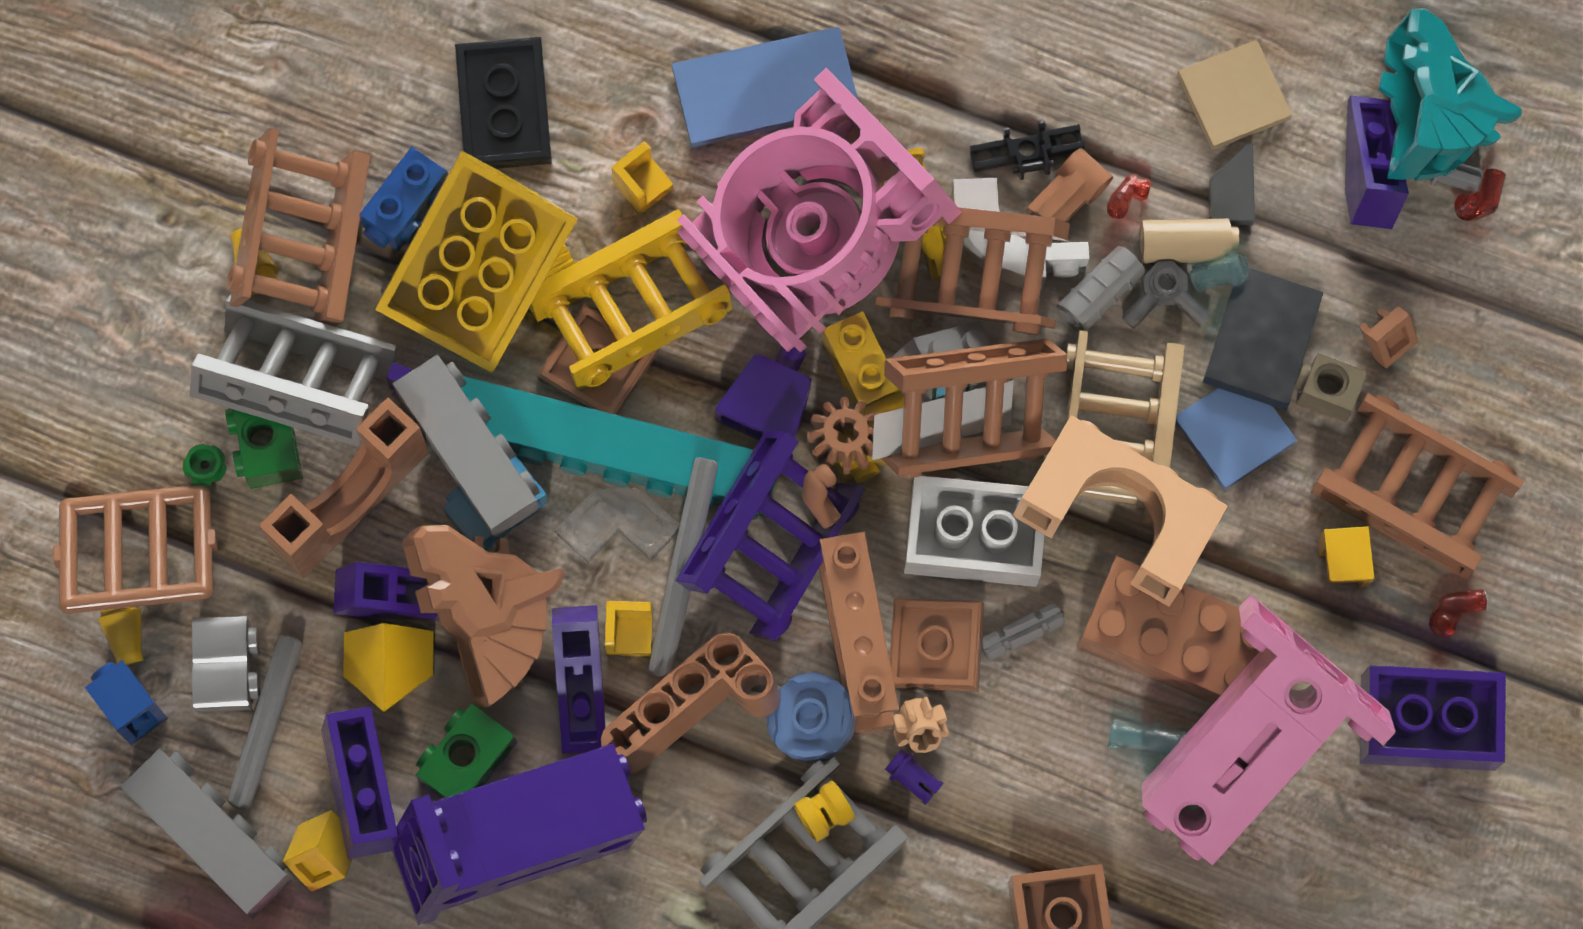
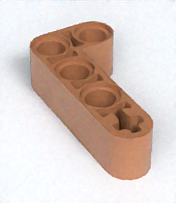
M720 633L712 637L604 729L601 736V744L603 747L614 743L617 754L625 756L631 774L637 773L730 695L751 716L765 717L775 712L779 707L781 701L780 690L769 668L741 638L732 633ZM728 655H738V658L730 665H720L721 661ZM698 683L704 684L699 692L686 694L690 686ZM767 685L762 693L754 696L748 695V692L754 686ZM669 713L668 717L661 723H651L657 714ZM642 728L644 729V731H645V733H646L645 736H642V734H641V732H640V730H641ZM625 744L629 746L626 750L622 747Z

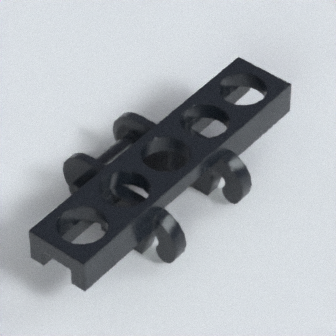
M1045 120L1038 121L1039 134L1017 139L1010 138L1009 127L1003 128L1002 140L970 146L969 151L974 172L1015 164L1016 167L1012 168L1013 174L1018 173L1020 180H1024V173L1044 170L1046 175H1050V167L1054 166V162L1049 160L1048 157L1073 153L1079 148L1084 150L1085 145L1080 133V124L1045 131ZM1066 134H1072L1076 137L1077 142L1062 145L1061 137ZM1050 139L1055 141V147L1051 146ZM1021 143H1031L1035 148V152L1031 156L1022 155L1018 148ZM1001 147H1005L1007 156L999 158L998 150ZM980 151H988L992 154L993 159L978 162L976 156ZM1041 159V161L1022 164L1023 162Z

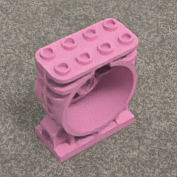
M827 67L813 79L821 89L795 112L794 127L768 134L748 146L732 162L722 179L717 183L718 188L714 202L711 204L702 196L696 202L704 211L693 222L685 214H682L677 219L682 225L677 231L679 236L698 253L709 269L729 287V291L745 308L749 309L759 324L787 352L793 347L802 352L807 347L800 337L811 327L821 334L826 329L820 321L824 315L833 313L840 315L845 309L853 306L871 293L890 269L897 253L899 241H916L941 217L950 224L962 213L938 182ZM802 175L809 184L798 186L793 179ZM892 175H894V176L885 184V182H886ZM824 182L842 184L856 191L863 199L862 211L845 190ZM765 206L772 212L768 222L761 216ZM820 225L814 234L808 236L813 227ZM765 241H767L772 258L785 272L791 275L790 277H780L773 270L767 258Z

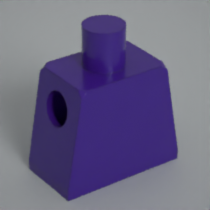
M781 346L774 361L760 354H755L718 403L715 409V421L758 441L765 430L786 431L797 439L812 383L811 378L798 372L807 354L806 351L799 352L793 347L787 352Z

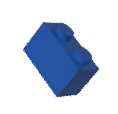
M123 660L116 665L110 662L99 668L90 678L93 682L85 687L117 732L131 746L168 719Z

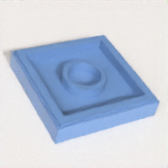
M1220 388L1215 389L1176 415L1175 425L1223 491L1293 446L1297 441L1273 406Z

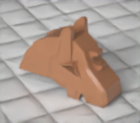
M448 525L420 526L411 530L402 541L410 576L424 578L428 582L427 586L415 591L420 613H437L440 624L457 640V647L472 703L478 708L491 706L511 688H515L527 674L534 660H538L542 649L543 632L546 631L547 625L546 598L553 594L561 585L565 575L564 570L558 568L541 573L537 572L516 555H510L508 539H497L495 551L487 552L483 548V536L472 537V540H469Z

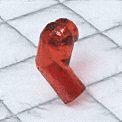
M1138 174L1126 176L1110 195L1107 204L1108 215L1113 219H1122L1128 213L1132 198L1142 202L1146 201L1151 181L1148 178L1137 177Z
M1484 589L1443 594L1429 615L1430 630L1440 637H1450L1456 632V626L1463 613L1486 611L1487 599Z

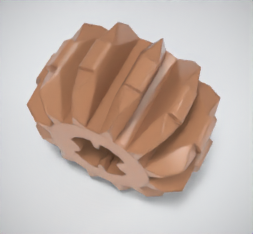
M842 397L839 410H836L830 402H826L823 404L825 416L814 414L811 417V424L816 429L808 432L807 441L818 444L812 450L814 459H820L828 455L825 464L832 470L837 462L843 463V474L847 475L851 472V462L853 461L862 470L868 467L866 455L872 457L874 415L877 413L874 412L863 416L866 408L865 402L859 401L854 410L848 409L849 400L847 397ZM845 428L852 430L854 441L847 438V443L839 442L838 430H840L841 434L844 433Z

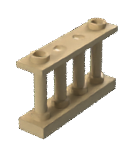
M1079 331L1076 343H1068L1066 350L1068 355L1067 370H1072L1065 425L1071 415L1075 418L1078 417V410L1146 419V424L1154 425L1152 441L1145 440L1144 444L1115 441L1129 444L1141 456L1151 462L1170 468L1185 345L1167 343L1162 356L1155 355L1154 359L1086 350L1088 332ZM1084 368L1152 377V382H1159L1157 398L1150 397L1148 402L1081 392ZM1097 486L1079 495L1081 497L1136 504V509L1143 510L1142 523L1154 525L1150 512L1144 503L1124 489L1114 486Z

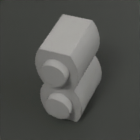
M247 616L192 618L193 708L197 712L252 710V699H259V672H252L251 668L252 654H259L260 650L258 627H251V621Z

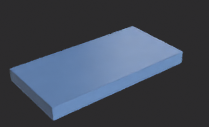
M840 27L672 63V71L691 148L794 126L795 112L821 89L813 79L826 67L858 99Z

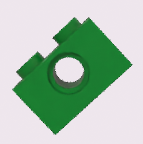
M231 408L225 409L230 435L237 434L240 450L232 452L237 477L245 476L250 489L303 479L294 427ZM258 430H272L273 437L266 445L257 446L251 443L252 436Z
M471 703L465 712L462 709H458L451 716L444 727V731L448 734L437 747L431 744L420 756L416 763V766L419 768L416 777L421 784L441 799L483 786L517 744V740L514 734ZM460 746H470L475 750V758L467 766H456L451 762L453 751Z

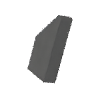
M1246 144L1210 179L1209 219L1229 218L1231 225L1254 224L1253 144Z

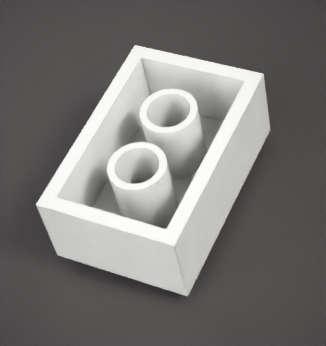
M931 476L914 477L904 574L1037 587L1041 577L1044 534L1013 517L1029 486Z

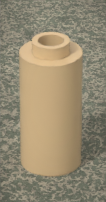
M1229 218L1141 220L1139 231L1141 263L1154 264L1158 261H1173L1174 263L1230 262L1231 253L1239 252L1238 227H1231Z

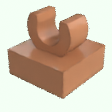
M1399 306L1392 312L1379 309L1377 315L1380 322L1372 328L1364 322L1360 325L1363 338L1369 343L1374 360L1384 368H1388L1418 342L1410 315Z

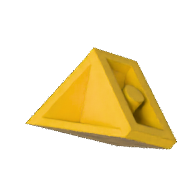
M382 623L344 632L343 677L380 710L385 712L427 679L434 677V631Z

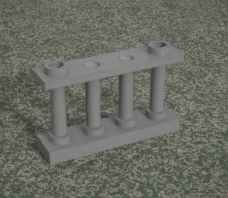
M229 295L226 300L224 332L230 333L217 359L197 354L191 366L190 396L359 447L360 439L356 428L367 418L368 404L361 401L373 377L386 380L392 363H395L397 345L248 300L239 307L229 306L231 296ZM247 339L272 346L259 371L235 365ZM289 351L314 359L302 384L277 377ZM331 364L356 371L344 397L319 390Z
M832 758L826 765L819 760L804 773L801 780L805 784L726 856L718 852L700 869L704 876L699 880V884L707 892L718 882L760 929H814L907 843L908 836L896 824L888 832L883 827L878 829L841 790L856 817L855 820L848 824L865 841L862 845L867 851L853 862L849 857L844 859L825 838L816 843L802 824L793 804L803 797L810 798L816 791L820 790L821 786L831 781V778L839 771L840 763L835 758ZM784 821L831 871L829 877L833 882L821 893L816 888L811 890L765 841V838ZM750 852L755 855L798 902L795 907L800 913L788 924L783 919L777 921L731 871Z

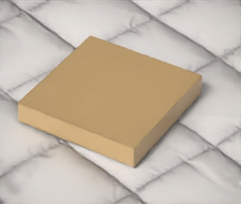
M1257 39L1178 70L1177 77L1212 151L1286 122L1292 117L1289 106Z

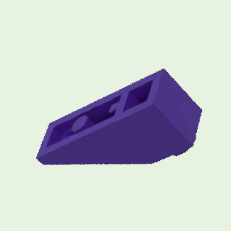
M1350 95L1348 99L1345 195L1350 224L1392 229L1409 194L1406 180L1387 178L1397 129L1395 118L1390 108L1391 100Z
M354 562L335 571L333 614L376 619L439 620L437 613H420L415 591L427 586L428 582L427 579L410 576L408 568Z
M597 605L553 608L552 633L562 753L591 751L602 747L601 736L606 728Z

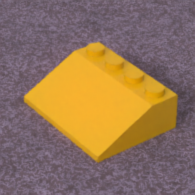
M461 150L379 299L375 310L493 373L578 218L499 170Z

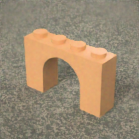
M1071 415L1022 497L1013 517L1052 539L1071 504L1084 491L1097 486H1114L1132 493L1144 503L1150 512L1154 524V539L1150 550L1130 585L1170 607L1186 582L1228 505L1219 501L1209 490L1196 488L1179 478L1178 474L1171 468L1157 465L1141 456L1131 445L1119 443L1101 433L1100 429L1093 423L1085 420L1080 421Z

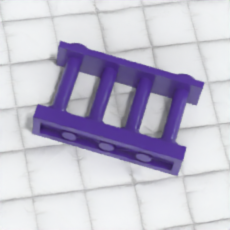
M765 430L675 581L689 591L707 594L710 589L715 587L758 618L749 632L755 638L776 641L778 636H781L789 628L792 622L791 614L823 562L820 539L839 535L844 524L849 522L857 513L859 508L858 501L865 489L859 485L838 483L835 489L829 487L827 489V496L841 514V517L828 528L824 529L817 519L811 527L770 497V489L781 474L803 488L804 477L808 470L793 460L792 453L799 441L786 431ZM756 513H763L803 542L790 565L748 535L747 527ZM738 549L780 580L768 602H765L725 573L724 566L733 551Z

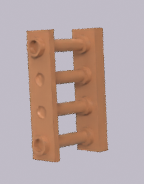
M270 128L258 140L255 139L252 142L248 154V165L253 166L237 262L236 265L233 264L231 266L226 282V289L231 291L229 306L239 307L250 299L251 292L310 306V310L315 312L314 321L335 327L344 320L360 222L359 214L362 210L370 154L354 150L335 165L277 150L279 130ZM273 167L330 181L331 186L336 188L333 203L331 202L329 206L269 191ZM266 208L324 223V227L329 229L327 243L323 244L322 247H317L262 233ZM261 250L317 264V268L322 270L320 285L312 289L256 275L258 251Z
M959 208L962 213L950 224L941 217L932 225L943 227V234L947 235L937 303L914 301L923 235L916 241L904 242L897 297L876 296L875 305L890 309L889 316L894 318L916 320V313L918 312L1013 324V332L1039 335L1040 327L1055 329L1056 320L1037 315L1047 247L1052 246V239L1068 241L1070 223L1053 217ZM970 230L984 232V239L988 240L978 308L955 305L964 238H969ZM1011 235L1026 236L1025 243L1029 244L1019 313L996 310L1005 242H1010Z
M1047 338L885 359L884 376L904 393L901 453L881 459L898 476L907 478L919 477L923 472L1015 459L1028 461L1042 459L1044 455H1048L1056 442L1053 437L1041 428L1044 379L1049 376V373L1066 371L1068 355ZM1027 377L1023 431L1001 434L1004 383H1007L1010 378ZM986 382L983 436L961 439L963 389L968 387V384ZM945 387L942 443L920 448L922 394L926 393L927 389Z
M1367 393L1356 412L1367 417L1368 420L1340 469L1332 471L1325 467L1311 493L1467 580L1475 571L1483 556L1474 551L1475 546L1472 543L1500 493L1512 498L1521 488L1524 480L1515 476L1516 471L1511 466L1497 460L1490 462L1399 411L1398 404L1382 395L1374 397ZM1385 427L1407 441L1379 491L1371 493L1356 485L1358 481L1355 477L1382 429ZM1424 449L1446 463L1418 513L1410 515L1397 508V503L1394 499L1419 454ZM1463 471L1485 483L1457 535L1449 537L1436 530V525L1433 521L1458 476Z
M865 531L820 539L823 562L819 567V574L840 684L847 689L853 718H857L853 735L894 728L891 717L893 711L899 710Z

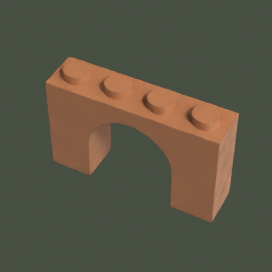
M388 397L356 428L360 439L359 449L349 465L329 487L305 504H302L294 495L290 494L258 525L271 549L303 579L429 454L421 428Z

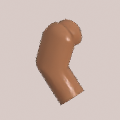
M821 464L814 471L809 470L805 474L802 499L820 525L825 529L836 523L840 519L841 514L827 496V489L836 484L837 477L826 464Z

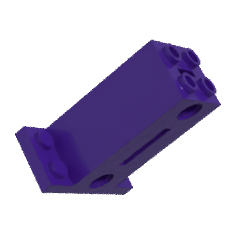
M614 743L434 802L431 801L429 795L411 800L396 826L398 839L392 853L418 926L436 920L443 910L628 849L645 830L643 824L647 822V817L640 798H633L628 781L631 780L628 762L623 754H617Z

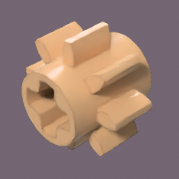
M928 697L905 701L899 710V714L892 715L891 717L895 726L893 733L898 746L901 747L909 743L914 754L936 750L942 741V737L949 736L945 723L948 719L942 704L932 708Z

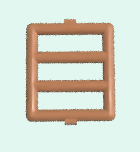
M200 484L62 500L59 505V545L53 546V561L55 567L59 568L60 610L63 613L72 614L203 600L211 597L213 594L212 552L217 551V534L215 529L211 528L210 489L206 485ZM193 503L195 582L168 585L166 506ZM148 508L150 587L123 590L122 510ZM104 512V592L77 595V515Z

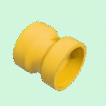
M833 780L821 786L819 794L812 798L803 797L793 804L802 824L816 843L829 836L830 829L836 825L845 826L856 819L847 799Z

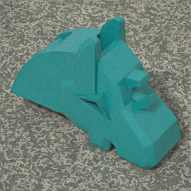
M1411 9L1387 37L1383 63L1393 73L1384 71L1381 73L1378 90L1391 98L1390 108L1398 126L1395 132L1388 179H1414L1415 181H1420L1442 175L1445 177L1454 172L1460 164H1463L1479 146H1490L1501 138L1500 133L1493 129L1496 123H1512L1522 115L1521 107L1494 93L1482 72L1465 60L1445 23L1427 9Z

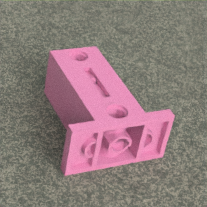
M1252 594L1239 607L1240 625L1245 630L1242 636L1260 652L1142 783V807L1146 809L1143 812L1146 819L1160 831L1164 832L1166 828L1170 829L1181 839L1178 844L1190 857L1197 861L1203 857L1212 866L1347 717L1350 719L1347 723L1349 727L1367 742L1373 737L1384 746L1396 733L1388 709ZM1299 682L1310 683V686L1303 690H1294L1292 686ZM1188 805L1199 806L1195 810H1186L1184 807Z

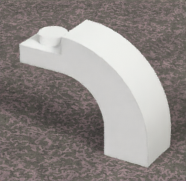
M997 178L953 179L951 199L957 207L1000 212ZM970 230L969 238H964L963 247L969 256L984 270L988 240L984 239V232ZM1011 235L1010 242H1005L1000 280L1023 288L1029 244H1026L1025 239L1017 235ZM1088 242L1052 243L1051 247H1047L1041 289H1043L1046 273L1053 272L1054 277L1069 278L1077 276L1080 271H1086L1089 261Z

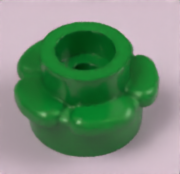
M196 445L189 450L183 461V472L186 477L192 479L193 484H203L208 487L213 481L218 482L224 477L227 470L224 464L225 455L220 448L214 445ZM203 462L209 463V467L207 469L201 468V464Z

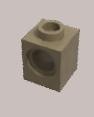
M1317 353L1311 365L1303 363L1295 388L1300 389L1301 392L1296 404L1346 423L1353 412L1367 371ZM1321 378L1331 379L1336 383L1338 393L1326 394L1322 392L1318 387L1317 380Z

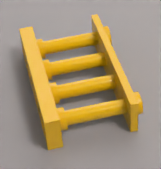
M679 209L546 278L529 308L537 322L547 317L553 318L578 360L577 363L569 366L574 385L578 391L586 387H596L603 384L612 373L704 324L709 326L721 321L727 312L733 309L730 293L726 285L724 284L710 291L685 251L684 247L687 243L677 233L682 227L677 220L682 215ZM663 256L670 258L695 299L671 312L646 270L647 264ZM623 277H630L656 319V321L635 332H632L607 290L608 285ZM585 297L593 299L617 339L616 342L595 353L568 310L570 305Z

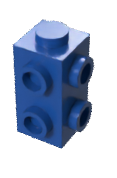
M411 147L360 212L359 216L363 228H365L363 234L377 246L385 248L388 244L398 252L406 242L410 244L448 175L447 170L414 147Z

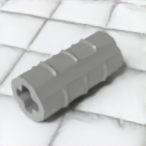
M1117 246L1104 259H1101L1100 263L1089 274H1086L1085 278L1075 288L1070 289V293L1057 304V310L1064 320L1076 331H1087L1097 320H1101L1102 315L1113 305H1116L1117 301L1128 290L1132 289V286L1145 274V269L1133 253L1125 247Z

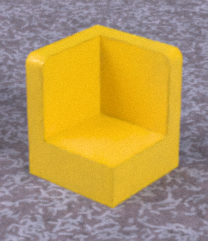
M645 141L611 166L613 184L639 215L674 189L672 181L652 159L651 148Z
M1369 526L1324 529L1317 540L1319 556H1326L1328 581L1330 583L1358 582L1359 588L1368 587L1374 580Z
M606 601L605 649L607 656L651 657L653 622L651 602Z
M330 810L298 825L284 857L283 863L311 892L345 878L352 859L347 858L339 817Z

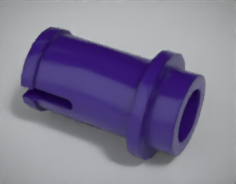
M901 749L884 769L891 775L888 779L890 781L894 779L899 781L926 805L931 800L933 794L921 785L920 782L924 783L935 794L944 783L914 760L912 757L915 754L912 751L907 754Z

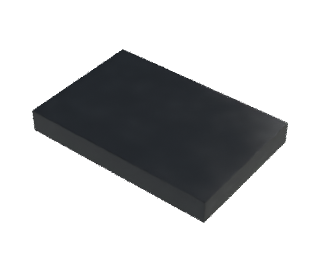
M541 37L455 44L463 151L495 169L552 164Z
M1240 265L1202 383L1287 410L1324 292Z

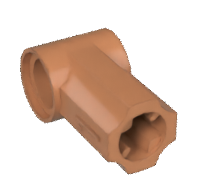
M1079 148L1063 163L1055 175L1056 178L1027 207L1026 212L1029 215L1053 217L1068 222L1084 204L1088 206L1093 203L1109 186L1114 177L1085 150Z

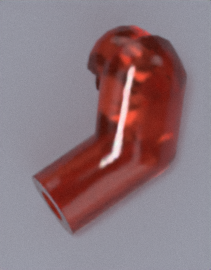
M1486 169L1480 191L1467 196L1462 193L1455 199L1454 209L1457 217L1463 221L1475 222L1495 213L1499 206L1506 174L1497 169Z

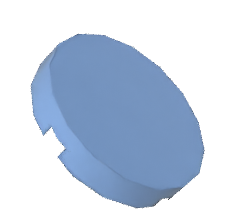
M815 672L795 675L787 680L788 683L780 689L781 701L779 707L775 712L766 716L769 735L777 747L793 760L810 764L816 763L819 760L822 762L828 761L844 750L852 739L856 727L857 718H853L847 689L832 677Z

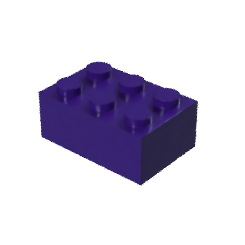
M1370 665L1361 675V688L1389 710L1396 733L1384 746L1373 737L1369 742L1360 737V764L1495 771L1505 763L1506 672Z

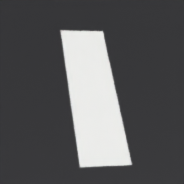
M1014 380L1004 383L1001 427L1011 425ZM986 387L963 392L961 437L983 432ZM945 397L922 403L920 448L942 443ZM904 408L874 415L872 460L901 453Z

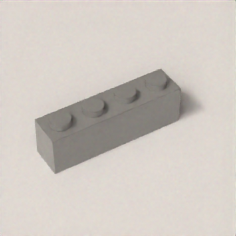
M437 354L392 383L397 396L416 424L421 428L422 433L493 538H496L539 510L537 499L534 497L540 493L539 488L526 470L520 474L517 472L510 461L516 456L502 434L494 438L486 426V423L491 420L490 416L478 398L469 401L461 387L467 383L453 362L445 366Z
M159 748L120 787L247 915L254 919L292 881L284 872L287 868L283 863L284 858L271 845L263 851L252 840L258 834L257 831L240 814L232 820L220 808L226 801L213 787L206 783L200 788L188 777L195 770L176 751L168 757Z

